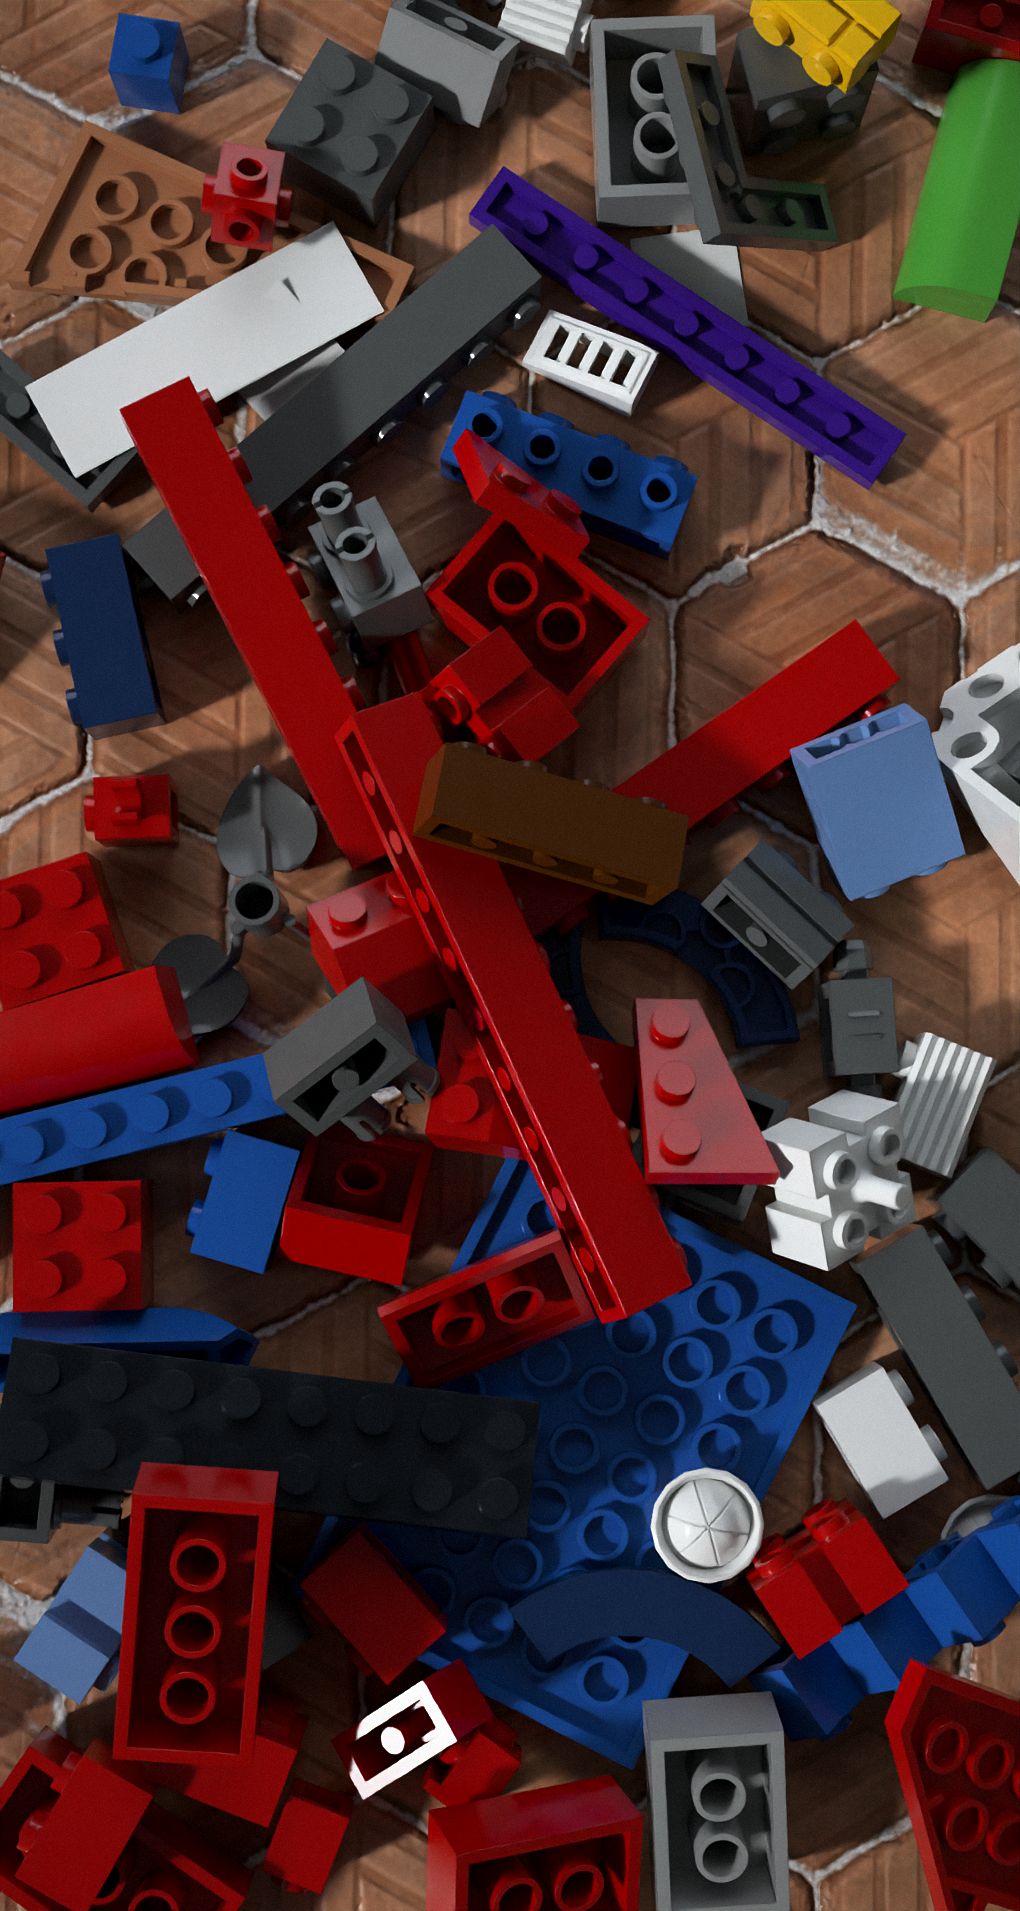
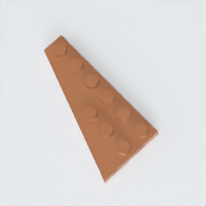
M85 120L7 281L13 290L176 306L323 227V225L291 211L288 228L276 226L272 252L210 241L212 215L201 213L202 191L206 173ZM341 234L384 309L383 313L359 325L374 327L405 300L416 277L415 266Z

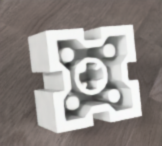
M844 1089L808 1107L810 1122L789 1117L761 1132L781 1173L775 1185H768L774 1187L776 1201L765 1206L772 1251L775 1254L826 1271H830L864 1251L863 1245L868 1236L882 1240L916 1220L910 1173L897 1170L896 1164L906 1150L900 1104Z

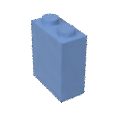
M906 703L789 750L830 880L850 901L857 898L870 899L880 896L889 890L891 884L913 875L925 876L936 873L947 865V861L966 854L927 719Z

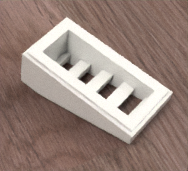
M549 309L522 361V366L630 418L657 366L659 352L632 339ZM559 332L567 336V339L555 361L545 357L556 333ZM578 343L588 346V349L578 369L568 366V363ZM602 353L610 358L600 377L590 374V371L597 357ZM621 363L630 367L622 386L611 382Z

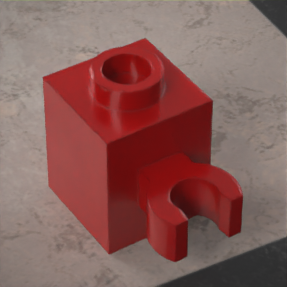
M169 774L93 777V795H85L84 822L87 832H94L95 840L106 848L179 845L178 784Z

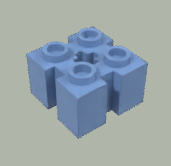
M107 1527L100 1537H97L88 1545L59 1589V1593L13 1659L79 1705L93 1686L104 1693L119 1673L129 1535L121 1529H112V1527Z

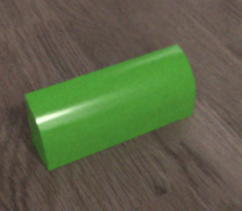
M1008 59L971 61L960 66L951 77L892 295L893 299L985 323L998 301L1020 218V62Z

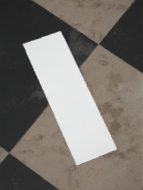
M334 221L32 382L25 386L71 472L77 478L135 446L122 421L119 409L188 376L197 393L207 388L216 403L383 313L384 309ZM280 279L300 302L259 298Z

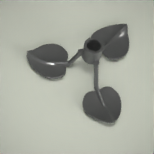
M262 765L254 767L234 790L224 809L217 831V852L222 864L231 875L241 878L232 888L229 896L230 911L237 919L230 927L233 937L229 955L226 957L222 946L209 936L200 934L183 935L166 944L159 951L151 965L175 967L193 1036L210 1034L227 1027L244 1010L250 996V987L244 976L232 967L241 959L244 938L248 932L258 937H270L279 933L284 927H287L311 942L309 927L299 921L295 915L290 914L288 901L273 883L274 871L290 873L301 868L310 859L316 849L319 838L317 819L311 807L299 794L282 783ZM325 976L326 991L332 1000L337 994Z

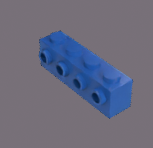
M466 390L440 456L443 477L467 485L452 449L467 428L550 491L551 489L561 491L576 502L582 510L580 519L587 531L668 561L698 476L688 473L689 469L685 464L664 455H656L654 459H650L634 453L627 442L612 435L598 434L594 438L573 430L574 425L570 421L553 413L542 412L538 417L517 409V404L512 399L500 393L484 391L482 395Z

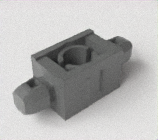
M865 939L842 940L835 946L833 951V972H839L840 980H829L827 983L817 985L823 1078L846 1076L847 1086L841 1087V1090L844 1089L882 1099V1084L876 1085L875 1075L899 1072L892 977L868 978V970L874 969L871 948Z

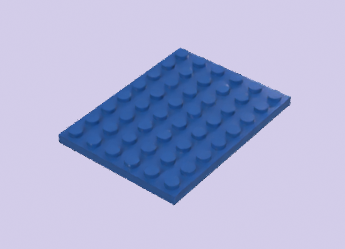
M506 1158L449 1273L557 1226L528 1161ZM662 1206L659 1208L660 1215L669 1234L679 1241L685 1251L688 1262L686 1271L693 1285L627 1318L602 1324L572 1260L596 1317L595 1319L434 1388L436 1390L541 1402L527 1537L511 1539L364 1521L448 1617L446 1632L418 1656L417 1660L439 1671L461 1657L481 1693L630 1770H633L644 1747L642 1700L668 1698L689 1652L656 1639L637 1636H615L577 1645L547 1663L509 1612L508 1605L527 1592L553 1579L582 1570L587 1572L604 1568H620L627 1565L652 1567L675 1572L666 1565L655 1549L651 1521L654 1504L665 1486L684 1472L701 1468L728 1471L747 1483L761 1506L858 1306ZM403 1363L393 1384L416 1387ZM326 1517L289 1591L291 1595L301 1599L306 1593L300 1586L305 1572L361 1522L360 1520ZM724 1580L714 1583H700L720 1591Z

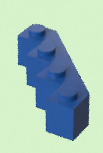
M1020 1494L1012 1496L990 1510L993 1519L987 1525L977 1528L965 1537H962L956 1531L914 1558L916 1565L907 1574L903 1575L909 1583V1587L869 1614L865 1615L862 1612L842 1626L843 1631L799 1660L785 1639L780 1644L781 1648L757 1666L747 1676L757 1692L771 1691L784 1733L791 1742L818 1738L821 1742H825L839 1735L852 1721L849 1713L866 1695L892 1690L896 1693L910 1658L928 1664L942 1648L969 1642L974 1647H980L989 1643L1003 1632L1006 1624L1002 1619L1020 1601Z

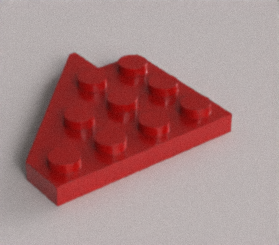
M910 1658L884 1722L934 1910L985 1911L987 1904L990 1903L1013 1911H1020V1698Z

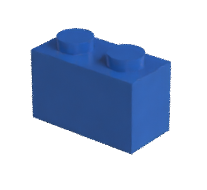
M227 1129L224 1140L215 1138L204 1167V1174L212 1176L205 1201L195 1200L186 1225L185 1235L194 1237L190 1253L261 1274L270 1271L282 1231L285 1205L303 1150Z

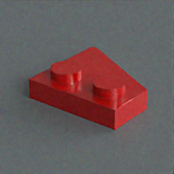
M466 428L452 449L474 502L570 557L577 559L591 541L580 519L582 510L577 503L561 491L551 489L550 491L494 447Z

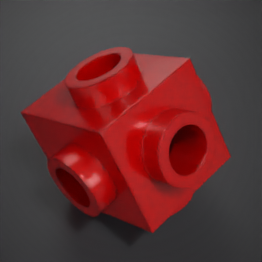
M223 141L217 176L206 174L202 191L201 213L212 215L210 241L272 252L276 226L288 228L293 189L282 188L285 152Z

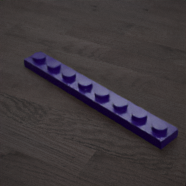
M503 166L469 213V224L483 232L491 224H494L534 268L867 490L872 487L903 442L906 433Z

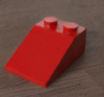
M447 1008L436 1068L440 1073L441 1081L438 1089L431 1096L425 1134L438 1148L527 1161L459 1010ZM577 1033L587 1056L598 1064L605 1081L604 1093L614 1115L619 1117L630 1131L637 1087L634 1047Z

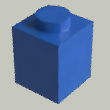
M119 13L108 72L120 104L122 106L180 114L190 59L180 23Z

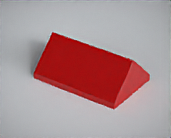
M557 1226L385 1300L377 1307L379 1317L416 1387L428 1389L437 1388L596 1318Z

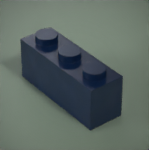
M118 533L45 549L49 570L40 572L41 584L47 604L50 608L57 606L62 629L53 630L57 656L62 667L70 665L75 688L66 690L69 713L75 726L83 724V729L94 740L166 725L131 558L122 546L124 542Z

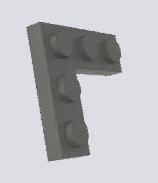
M674 49L657 60L663 84V97L670 112L679 147V160L685 171L694 207V219L700 230L703 244L822 252L839 243L824 184L749 177L746 175L716 55Z
M0 349V433L88 511L93 513L142 460L136 447L134 446L75 478L25 386L36 380Z

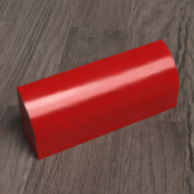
M153 965L0 1012V1119L87 1098L201 1064L175 967Z

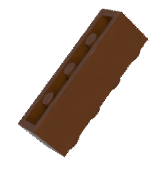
M446 742L426 764L412 835L648 905H654L678 888L689 816L668 810V806L664 802L654 798L638 797L632 799L609 792L608 786L599 781L591 779L573 781L550 774L546 766L537 762L526 760L511 762L491 756L486 748L475 743L455 742L452 744Z

